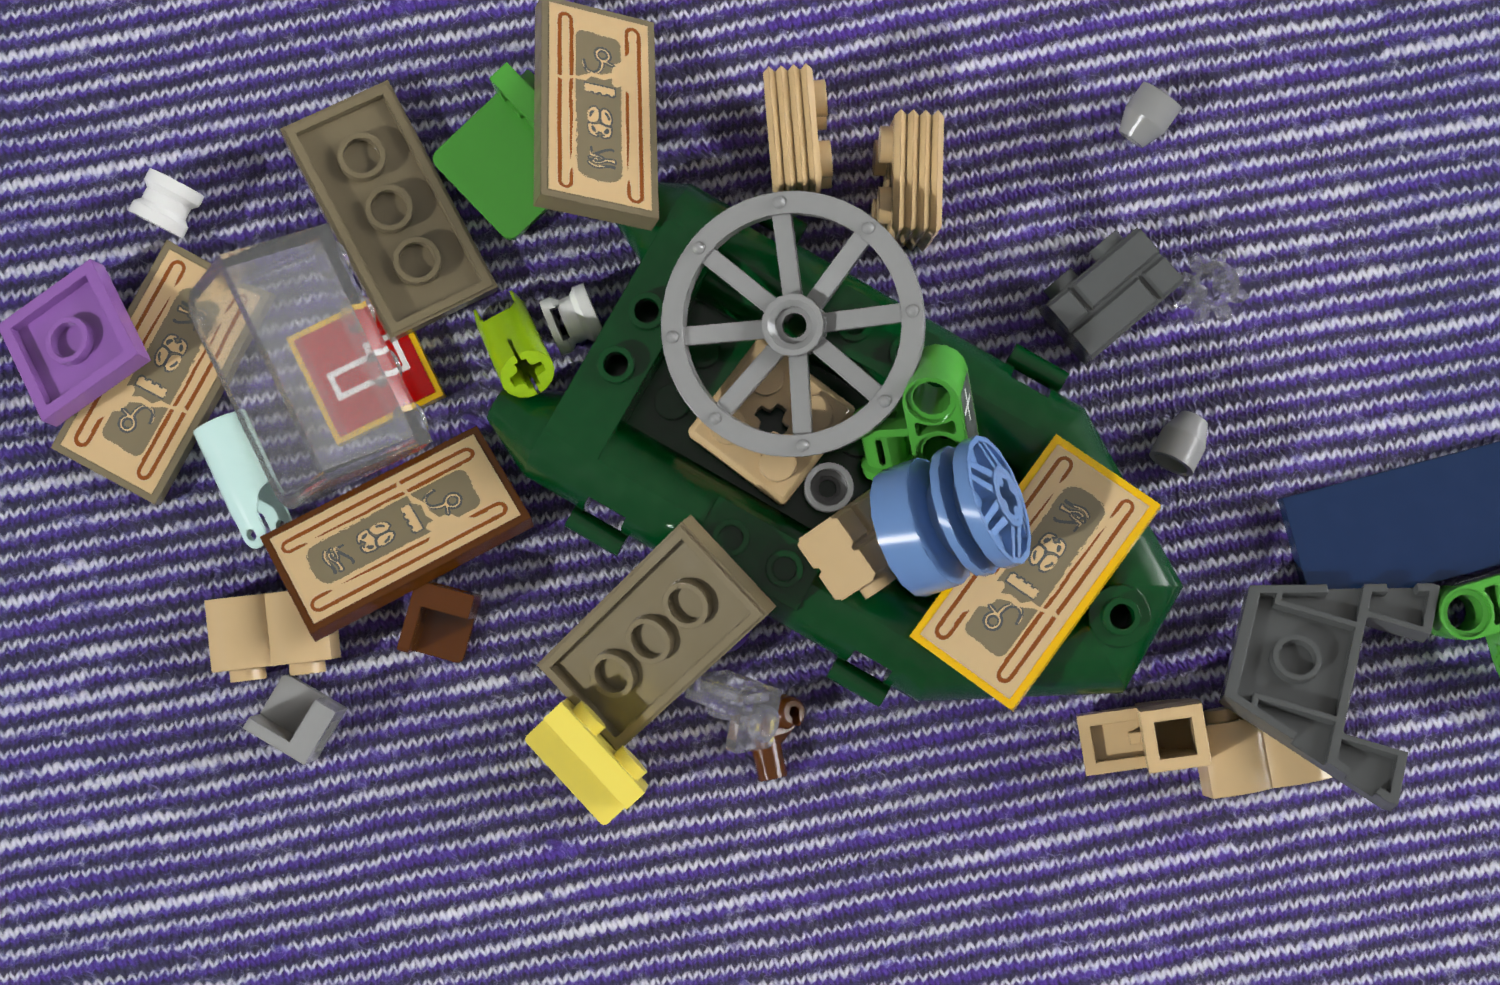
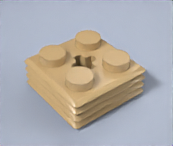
M806 63L801 69L793 64L788 71L783 66H780L776 72L768 66L763 72L772 191H807L821 194V189L832 188L833 177L830 140L818 141V130H827L826 116H828L825 79L813 80L812 68Z
M900 109L894 115L890 126H880L878 140H874L872 172L873 176H883V187H878L877 199L872 201L871 217L878 221L902 248L906 246L910 251L918 246L923 252L942 227L944 116L939 110L932 116L925 110L919 116L914 109L908 115Z
M765 339L754 342L713 396L716 402L720 400L768 345ZM788 356L783 357L734 413L733 416L759 429L761 421L755 416L757 412L763 409L770 413L778 407L785 412L782 423L788 429L784 435H793ZM810 374L813 433L833 427L853 416L855 412L853 405ZM698 417L688 430L691 439L778 505H785L823 455L780 457L753 452L722 438L707 427Z

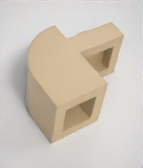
M1198 699L1157 700L1135 703V706L1076 714L1086 776L1147 768L1149 774L1212 765L1202 702Z

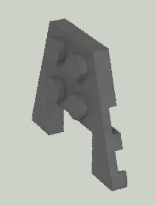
M1417 583L1414 588H1387V584H1364L1362 588L1328 589L1327 584L1250 585L1244 594L1219 703L1379 808L1391 812L1399 804L1408 752L1344 733L1365 626L1424 643L1431 635L1440 586L1432 583Z

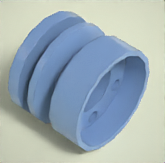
M975 435L962 440L956 447L946 446L939 449L932 456L931 462L917 457L882 470L873 478L870 490V506L878 543L890 569L901 585L915 596L926 597L962 585L970 576V572L975 576L986 577L994 574L998 568L1009 569L1021 565L1030 555L1031 533L1029 517L1021 490L1004 456L986 437Z

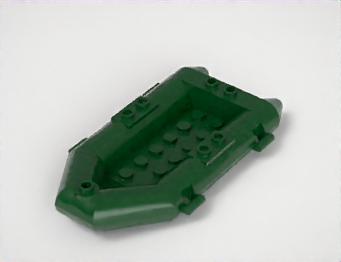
M658 182L659 220L651 231L616 223L641 262L567 390H544L541 393L539 390H536L538 395L529 398H519L503 389L488 412V422L524 476L576 505L567 519L565 527L615 556H618L629 536L654 549L691 514L776 605L767 616L837 655L826 677L875 706L879 707L882 704L890 687L917 702L992 699L993 697L909 637L941 592L926 597L915 596L902 586L896 577L893 582L868 599H865L860 590L842 601L841 599L835 600L819 577L820 569H813L797 545L800 537L838 511L826 513L814 509L804 495L805 479L785 505H778L690 438L688 430L697 419V416L683 400L668 370L661 339L662 305L672 270L686 246L707 223L731 206L693 184ZM793 216L803 295L807 297L831 263L798 245L808 224ZM772 218L758 222L774 232ZM749 226L720 246L718 251L772 295L776 298L783 295L775 241ZM704 266L691 294L687 326L762 320L764 312L707 266ZM848 274L823 310L825 313L896 304L899 302ZM793 314L794 317L789 320L788 324L784 325V330L792 338H797L804 334L807 324L802 315ZM926 318L924 347L933 344L947 345L957 350L964 357L968 368L979 436L988 438L1000 450L1012 469L1018 485L1056 434L1123 479L1086 410L1058 393L1069 375L1068 372L1017 343L1004 363ZM898 323L828 332L826 339L879 384L883 385L892 370L897 356L902 325ZM756 340L689 346L697 374L712 397ZM814 353L809 355L811 375L853 405L855 411L868 404L869 400ZM1014 369L1048 388L1046 394L1043 395L1011 377ZM927 382L934 387H943L937 383ZM778 407L770 413L763 409L759 410L755 415L761 421L759 429L784 434L788 429L782 423L785 412ZM939 436L944 439H950L946 436ZM862 438L841 449L824 453L815 465L827 462L836 463L843 466L850 473L854 483V491L847 505L871 489L872 480L867 479L863 475L861 468V459L865 455ZM825 480L820 483L819 493L823 497L829 498L835 494L836 487L833 482ZM593 499L625 517L621 531L586 511ZM1149 525L1024 697L1112 694L1125 691L1183 588L1181 581ZM856 650L886 667L887 671L881 681L846 660Z

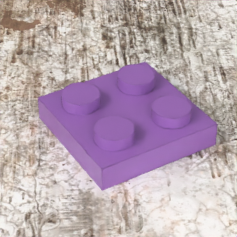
M92 259L83 263L0 323V333L42 422L56 427L151 361L105 266Z

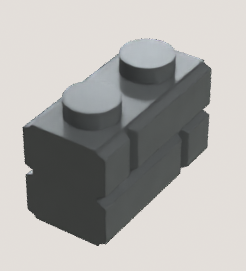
M1138 227L1125 238L1117 230L1112 232L1089 252L1096 262L1078 277L1070 268L1043 291L1050 301L1039 310L1040 315L1056 334L1061 336L1063 342L1084 365L1098 356L1184 283L1182 276L1159 253L1158 248Z

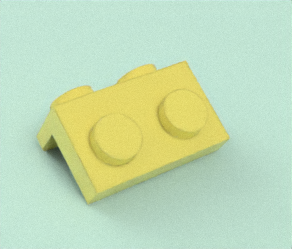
M566 698L526 735L525 741L602 825H606L624 808L627 810L646 792L648 784L642 777L647 773V770L625 746L622 745L616 751L600 734L606 726L587 704L580 701L574 706Z

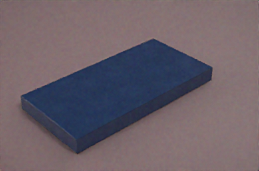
M1500 441L1277 499L1300 585L1327 584L1328 589L1362 588L1364 584H1387V588H1414L1417 583H1433L1500 565Z

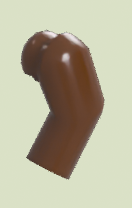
M778 694L767 700L748 727V736L759 782L787 776L781 744L794 727L800 726L805 718L804 705L794 696Z

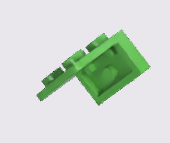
M506 62L489 78L496 94L435 151L433 162L437 169L505 239L516 240L549 209L533 206L534 74L527 69L522 75H519Z

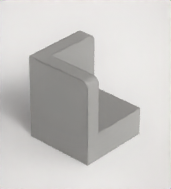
M287 674L281 677L260 714L250 716L243 729L301 764L306 765L318 759L348 708L295 676Z

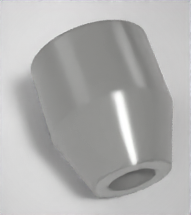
M1143 82L1125 106L1119 133L1136 146L1144 148L1166 132L1182 107L1159 88L1150 83Z
M1181 411L1161 429L1149 453L1150 458L1156 464L1172 473L1192 476L1206 449L1207 421L1193 412Z
M831 462L815 466L809 472L804 482V495L808 503L814 509L826 513L838 511L847 505L854 491V483L850 473L843 466ZM825 480L833 482L836 487L835 494L829 498L823 497L819 493V485Z

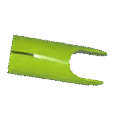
M511 290L509 292L514 302L510 308L483 321L475 309L473 310L474 318L503 388L513 396L529 398L538 395L531 378H533L541 393L552 382L555 369L525 303Z

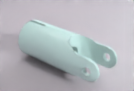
M239 410L224 414L202 424L193 431V434L245 543L253 549H258L264 546L260 537L267 533L258 512L264 515L271 531L280 527L281 521L286 524L292 521V518L244 411ZM251 530L256 533V539L251 536Z

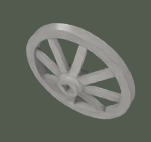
M779 191L759 195L744 200L714 217L693 237L680 255L666 287L661 315V339L668 370L677 390L693 413L707 427L733 444L753 452L780 457H807L841 449L869 434L884 422L903 399L904 389L918 367L923 353L926 332L925 306L918 277L909 258L894 237L878 221L856 206L829 195L807 191ZM797 215L826 219L854 232L807 297L803 295L793 224V216ZM771 218L773 221L783 294L777 298L718 251L720 246L743 229ZM871 246L889 270L895 283L900 303L825 313L823 310L825 305L868 247ZM704 266H707L764 312L762 320L687 326L691 294ZM793 314L802 315L807 324L804 334L797 338H792L784 330V325L788 324L789 320L794 317ZM898 323L902 325L897 356L892 370L883 385L879 384L826 339L828 332ZM765 339L768 345L720 400L716 402L697 374L689 346ZM813 353L869 400L866 406L847 420L814 433L809 355ZM784 356L789 357L793 435L763 431L733 416Z

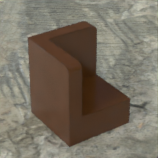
M433 581L413 590L397 650L406 653L419 652L456 663L464 661L482 595Z

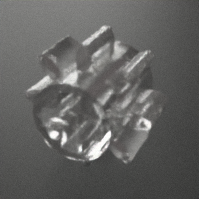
M1225 250L1215 254L1211 262L1208 263L1205 262L1204 257L1199 252H1196L1188 258V264L1193 273L1178 272L1184 281L1180 285L1182 286V297L1173 305L1175 308L1187 306L1190 310L1194 311V324L1196 325L1205 322L1209 317V313L1213 311L1216 318L1223 323L1233 318L1232 310L1228 305L1229 302L1242 303L1249 299V294L1239 289V278L1246 273L1247 269L1246 267L1234 269L1231 265L1225 263L1227 259ZM1208 276L1214 278L1212 287L1221 291L1218 296L1211 300L1206 298L1208 288L1199 284L1200 281Z

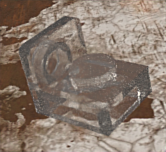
M729 670L705 672L686 689V699L707 706L708 715L730 721L726 740V749L728 751L740 754L768 749L772 746L774 735L779 726L778 711L782 694L781 689Z

